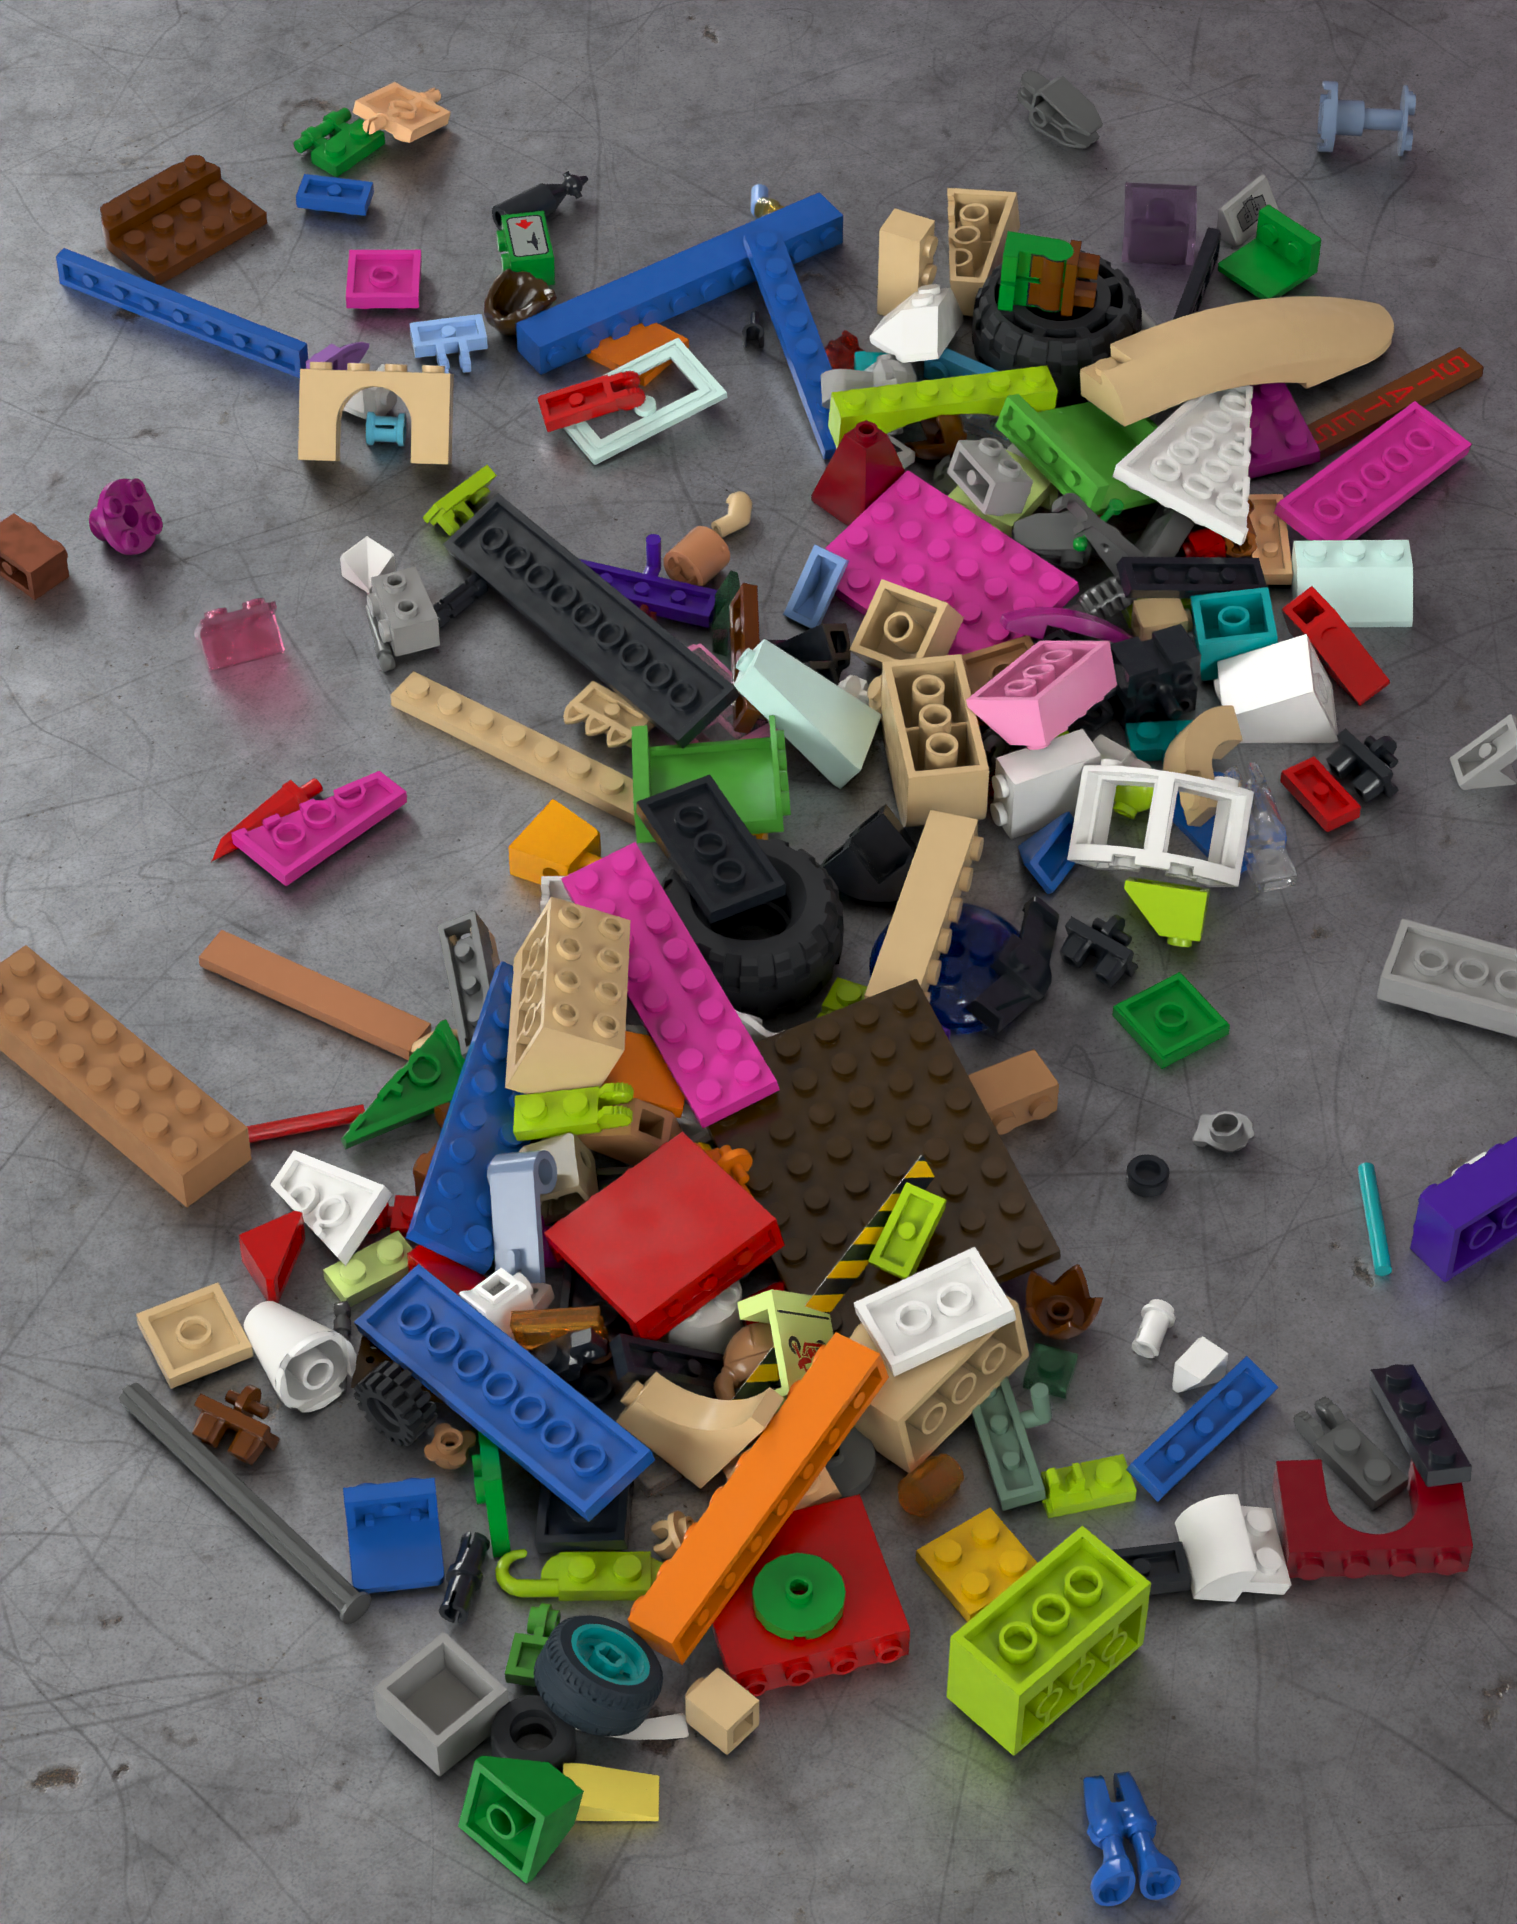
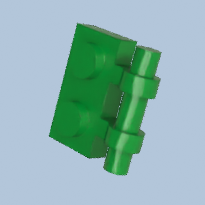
M343 107L337 112L331 111L325 115L323 122L316 127L310 126L302 131L301 137L294 141L293 145L298 153H303L308 149L312 150V163L331 175L339 177L385 144V133L381 130L373 134L366 133L363 130L364 120L360 118L349 125L346 122L352 119V114L347 108ZM329 134L334 135L333 137H331V138L328 139V140L325 139V137L328 136Z

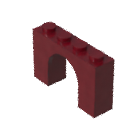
M1321 1459L1276 1461L1272 1490L1279 1539L1289 1578L1315 1580L1320 1577L1346 1576L1356 1579L1367 1575L1392 1574L1397 1577H1405L1415 1573L1452 1575L1458 1572H1468L1473 1542L1462 1482L1427 1487L1411 1459L1408 1473V1492L1413 1518L1396 1531L1385 1534H1369L1347 1526L1333 1513L1327 1499Z

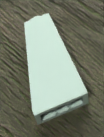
M763 639L753 650L747 648L736 664V668L740 670L734 683L736 689L768 720L769 715H775L776 728L784 730V736L834 786L839 789L843 788L861 771L882 714L766 639Z

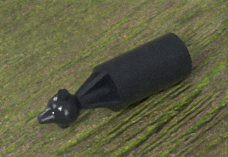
M567 171L562 174L564 176L562 184L540 183L495 205L492 208V217L498 230H502L501 215L544 211L546 217L554 213L566 195L575 196L576 199L582 197L581 191L583 185L588 181V177L571 175Z

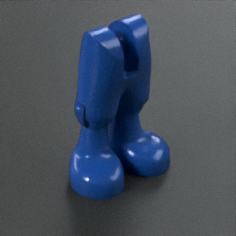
M1130 1771L1114 1773L1113 1785L1116 1802L1110 1801L1105 1779L1102 1775L1085 1777L1083 1789L1089 1822L1087 1834L1092 1843L1103 1850L1102 1866L1095 1873L1090 1885L1095 1902L1102 1906H1115L1125 1902L1133 1893L1136 1876L1133 1865L1124 1849L1123 1837L1128 1839L1133 1845L1137 1861V1879L1143 1896L1151 1900H1159L1175 1893L1181 1885L1178 1868L1172 1860L1159 1852L1152 1840L1156 1834L1157 1822L1153 1816H1150L1142 1794Z

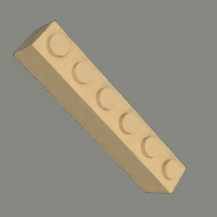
M930 810L864 995L865 999L917 979L930 1003V992L927 991L930 984L936 985L941 971V961L938 960L940 953H948L952 938V929H949L951 922L958 923L963 904V899L960 898L961 892H968L971 886L973 868L970 866L972 860L978 862L982 854L984 838L978 837V819Z

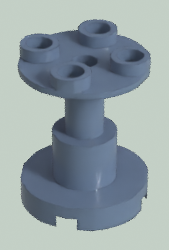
M1322 82V87L1324 90H1328V94L1320 95L1317 134H1321V139H1324V143H1317L1318 152H1333L1335 135L1362 136L1363 129L1398 131V156H1403L1404 151H1411L1413 130H1410L1407 124L1408 115L1414 116L1416 94H1413V91H1409L1408 85L1403 86L1400 110L1365 108L1364 101L1340 100L1338 99V82Z

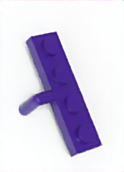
M650 534L646 537V567L643 573L580 559L646 614L709 628L721 603V591L658 577L662 566L661 537L657 534Z

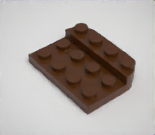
M200 155L188 156L184 162L177 163L100 207L106 248L144 279L158 285L165 283L267 224V213L221 178L219 166L206 162L205 158Z

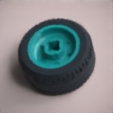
M592 1615L574 1616L560 1622L553 1629L538 1655L533 1672L537 1690L553 1713L569 1725L583 1732L598 1736H622L637 1729L650 1712L660 1695L663 1685L662 1667L651 1647L638 1634L616 1621Z

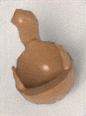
M758 1322L749 1324L733 1335L725 1349L723 1357L724 1367L714 1382L713 1388L717 1399L732 1400L735 1396L734 1389L743 1386L774 1346L770 1323Z

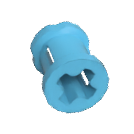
M374 412L367 413V445H373L375 442H397L398 446H405L407 433L406 413H399L398 417L376 416Z

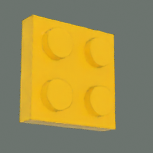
M991 1507L916 1550V1562L966 1622L971 1620L1037 1564V1561Z

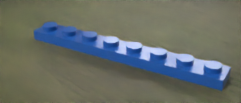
M779 228L745 233L743 245L824 460L831 459L837 448L828 427L830 409L822 406L821 374L832 370L787 248Z
M63 248L56 255L59 281L62 285L299 379L300 369H306V361L309 360L307 343L69 249Z

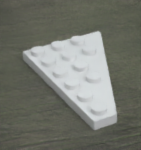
M1247 385L1217 391L1186 401L1116 465L1113 477L1125 483L1129 488L1140 491L1157 500L1162 506L1185 515L1194 523L1205 526L1241 546L1245 542L1248 533L1247 516L1249 513V503L1247 501L1250 493L1248 467L1251 460L1249 450L1251 447L1250 417L1252 414L1251 400L1253 387Z

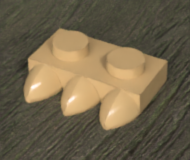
M592 681L566 706L564 711L565 724H577L583 721L586 723L585 732L587 736H597L605 733L607 735L608 748H617L624 745L632 748V726L647 725L648 732L655 726L617 693L595 681Z

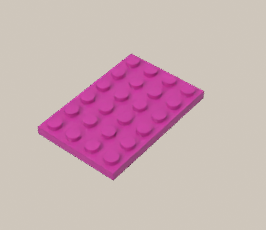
M909 470L825 548L849 560L834 595L863 615L866 614L881 579L951 605L964 619L947 655H964L1026 636L1005 630L1000 623L1002 614L1035 607L1063 608L1079 592V585L1076 580Z

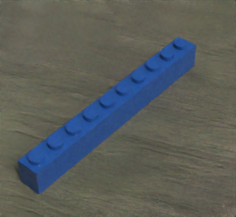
M818 192L517 322V351L542 375L590 354L591 350L598 348L600 341L611 336L614 340L628 335L630 328L642 323L646 327L653 323H661L757 281L743 245L745 233L779 228L791 262L796 264L843 243L844 215Z

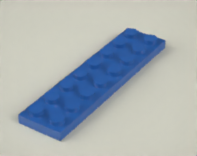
M504 961L495 969L406 1235L407 1239L482 1275L491 1267L494 1258L490 1185L487 1180L488 1167L495 1155L519 1152L523 1146L529 1145L531 1140L517 1141L513 1133L515 1096L525 1094L505 1088L514 971L513 966Z
M420 1264L414 1267L354 1321L358 1331L404 1370L407 1369L411 1372L415 1379H418L427 1389L588 1522L655 1461L648 1447Z

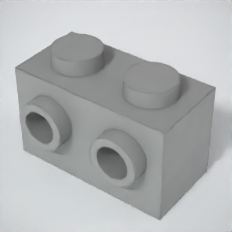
M988 437L981 440H958L947 471L950 477L984 515L1003 516L1005 514L1022 513L1033 484V480L1022 469L1021 465L1009 455L1002 444L996 439Z
M416 567L371 577L372 594H367L368 607L372 617H379L378 628L383 643H390L395 657L440 646L438 617Z

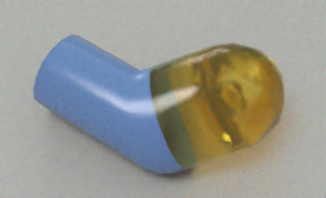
M757 184L752 187L751 213L755 218L758 219L784 208V206L780 205L779 201L768 198V188L765 185Z

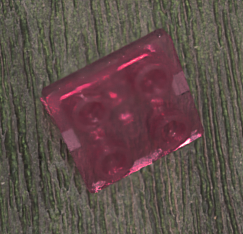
M257 598L242 603V609L228 613L227 608L224 607L204 613L205 618L199 621L194 631V636L196 640H200L208 672L285 652L275 617L277 610L275 601L265 603L264 598Z

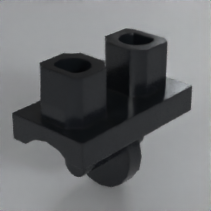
M1346 728L1337 735L1340 746L1326 759L1330 770L1340 779L1345 778L1356 768L1362 772L1351 781V785L1356 794L1365 803L1381 792L1391 798L1398 792L1397 786L1391 782L1393 772L1390 769L1398 764V759L1394 756L1397 743L1390 736H1383L1376 740L1370 735L1364 740L1363 745Z
M1116 914L1105 922L1097 917L1093 921L1092 927L1071 916L1066 923L1065 928L1068 937L1060 950V955L1064 962L1080 969L1090 954L1095 956L1099 960L1091 970L1093 977L1108 987H1112L1124 973L1132 977L1136 972L1138 965L1132 962L1134 952L1127 948L1132 941V936L1123 932L1125 928L1124 918Z

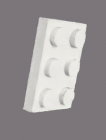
M975 1247L854 1302L857 1316L894 1377L1016 1320L1013 1306Z

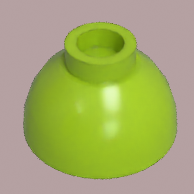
M1117 785L1113 810L1122 816L1135 819L1137 813L1151 808L1154 788Z

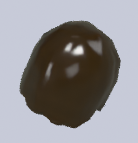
M508 268L495 278L484 300V316L486 321L498 332L508 336L517 335L516 323L549 309L557 299L556 293L553 289L548 288L546 282L535 278L530 272H514Z

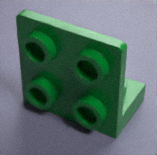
M1268 204L1259 210L1256 238L1220 261L1217 270L1260 299L1279 298L1318 272L1322 239Z

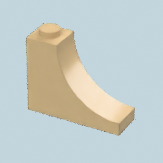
M655 1372L644 1384L637 1380L627 1390L620 1401L626 1407L616 1422L701 1489L766 1428L784 1398L771 1387L757 1396L747 1399L719 1400L687 1391Z

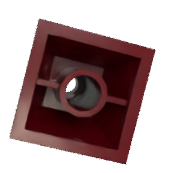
M867 420L858 423L855 428L847 432L811 494V501L846 526H849L906 472L889 436L880 430L875 423Z

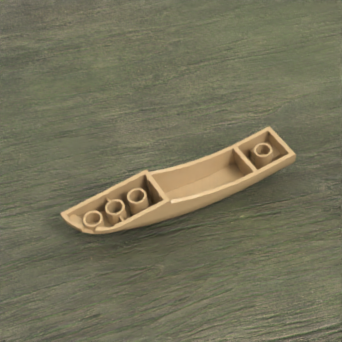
M1279 297L1211 308L1159 324L1111 343V357L1100 359L1096 363L1080 369L1081 395L1125 427L1185 401L1217 391L1267 383H1299L1308 389L1380 357L1391 345L1394 322L1389 312L1380 304L1337 297Z

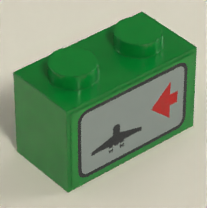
M544 211L501 215L502 230L496 231L498 252H505V254H501L502 272L508 268L514 272L526 271L530 272L535 278L542 279L547 285H555L554 254Z

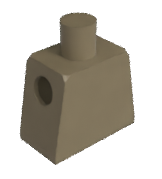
M567 1133L552 1138H545L543 1141L523 1146L519 1150V1152L546 1150L550 1152L556 1162L557 1182L555 1188L548 1194H540L541 1216L543 1215L545 1224L566 1217L588 1201L592 1195L599 1192L594 1156L575 1134Z

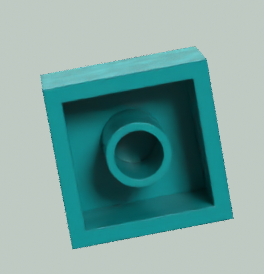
M1268 587L1191 596L1194 641L1196 648L1201 654V681L1219 678L1218 661L1278 643Z

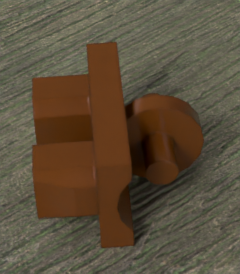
M253 1385L246 1386L241 1393L231 1389L227 1392L225 1402L234 1405L233 1409L201 1393L194 1404L201 1413L197 1418L192 1434L199 1441L217 1448L227 1429L236 1432L237 1434L227 1451L231 1456L250 1466L257 1460L265 1447L274 1451L280 1440L278 1436L270 1433L271 1428L268 1425L252 1418L255 1415L264 1420L269 1413V1407L260 1403L261 1389Z

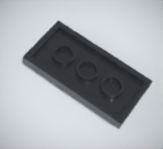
M711 775L701 777L636 802L637 815L710 923L786 895L785 882Z

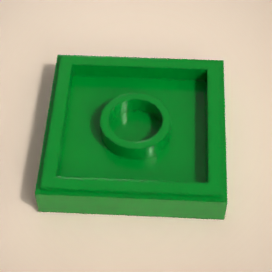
M1181 972L1113 1006L1112 1016L1161 1069L1229 1034L1230 1024Z

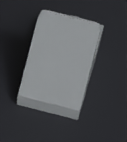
M1513 714L1508 715L1450 757L1460 788L1469 790L1517 784V778L1511 764L1517 759V717Z

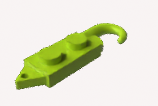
M517 1549L504 1554L500 1558L495 1569V1576L502 1590L510 1595L522 1598L559 1597V1601H636L637 1598L645 1595L654 1583L658 1570L663 1563L652 1558L651 1551L559 1552V1555L552 1556L546 1561L542 1569L541 1579H516L510 1575L509 1567L515 1560L527 1556V1550Z

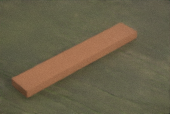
M221 930L199 955L201 967L407 1060L412 1055L411 1048L413 1043L431 1032V1023L224 930Z

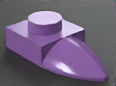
M355 342L340 348L331 343L306 361V369H310V362H332V370H347V363H359L369 348V343Z

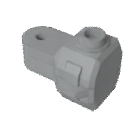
M894 354L878 356L877 361L864 371L851 369L829 370L821 374L822 406L830 409L831 392L917 382V376L910 362L901 363ZM903 427L888 434L890 436L903 433Z

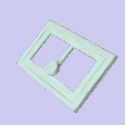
M679 338L607 374L611 376L631 370L641 375L671 359L697 388V391L657 411L655 399L645 395L646 401L641 406H638V408L634 407L635 413L643 418L602 439L586 421L563 428L594 465L728 398L727 392Z

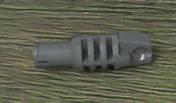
M1117 575L1108 578L1079 595V598L1076 599L1077 603L1068 609L1107 620L1129 607L1133 600L1138 598H1125L1120 577ZM1058 628L1065 635L1072 633V631Z

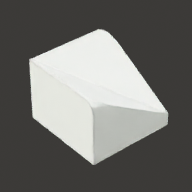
M368 536L343 553L340 558L342 577L369 594L372 592L371 577L396 571L394 554Z
M1203 1336L1198 1338L1175 1362L1172 1390L1180 1393L1219 1382L1226 1375L1229 1353Z

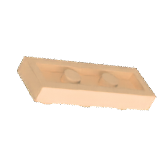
M1249 494V499L1255 508L1249 517L1256 533L1255 541L1258 546L1253 554L1250 555V558H1259L1266 585H1292L1293 570L1287 523L1274 514L1277 503L1284 498L1283 494Z

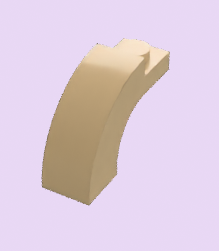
M1224 705L1210 708L1200 714L1176 735L1165 753L1163 771L1214 780L1212 759H1222L1243 741L1234 706ZM1179 792L1181 806L1183 807L1188 826L1201 827L1216 814L1217 800Z

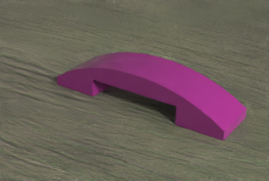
M1056 607L1025 608L1002 614L1000 623L1005 630L1042 640L1047 625L1113 643L1133 638L1121 628L1106 620L1071 609Z

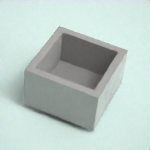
M444 1631L373 1688L376 1718L439 1777L491 1735V1725L497 1712L509 1702L508 1689Z

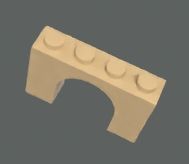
M310 362V369H300L298 460L340 461L341 417L346 404L355 394L364 389L383 387L397 394L409 410L411 416V463L452 464L454 374L445 373V366L422 365V373L407 372V365L385 364V371H370V364L347 363V370H332V362Z

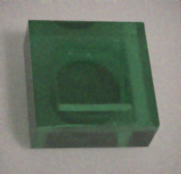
M1035 1343L1024 1375L1023 1388L1031 1390L1034 1384L1044 1383L1048 1387L1049 1395L1066 1399L1077 1367L1078 1354Z

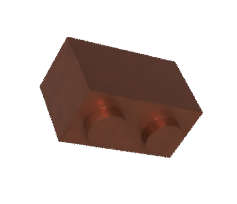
M15 513L0 522V576L34 600L69 577L68 553L59 541L50 539L40 532L35 524L26 522Z

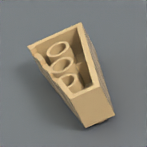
M947 188L950 286L963 315L973 317L975 298L979 288H983L985 280L992 274L993 269L1003 261L1008 231H1019L1020 220L1017 192Z

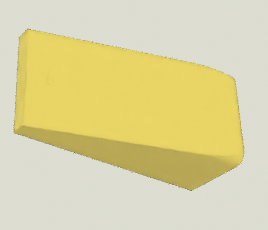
M563 1763V1774L572 1779L584 1791L576 1821H659L658 1775L582 1763Z

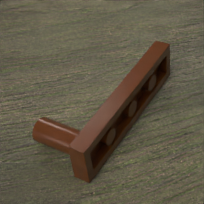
M742 583L729 605L733 685L740 671L736 668L740 656L747 648L753 650L760 643L758 586ZM739 692L740 696L733 702V729L735 732L749 734L757 720L767 722L769 720Z

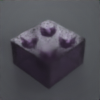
M1125 182L1121 262L1193 266L1196 242L1197 186Z

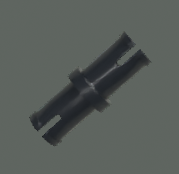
M466 1532L462 1535L455 1563L449 1566L446 1573L448 1586L439 1608V1614L442 1618L452 1623L455 1622L457 1611H460L457 1619L458 1623H463L468 1619L474 1592L480 1589L483 1582L481 1569L490 1547V1541L486 1536L478 1532L474 1533L472 1544H469L472 1536L471 1532Z

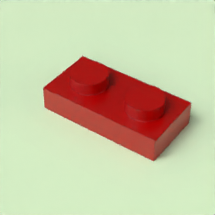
M1315 756L1281 772L1280 782L1326 832L1360 817L1361 806Z

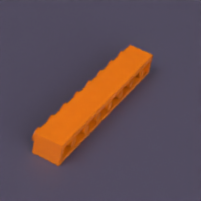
M835 1332L827 1345H823L817 1350L811 1367L801 1380H797L791 1386L787 1400L776 1415H773L750 1451L747 1450L740 1456L734 1473L724 1486L719 1487L714 1492L709 1507L699 1521L693 1523L687 1529L683 1543L671 1559L663 1562L658 1570L656 1580L646 1594L640 1596L634 1602L627 1621L632 1631L638 1634L651 1649L680 1665L684 1664L889 1378L880 1353Z

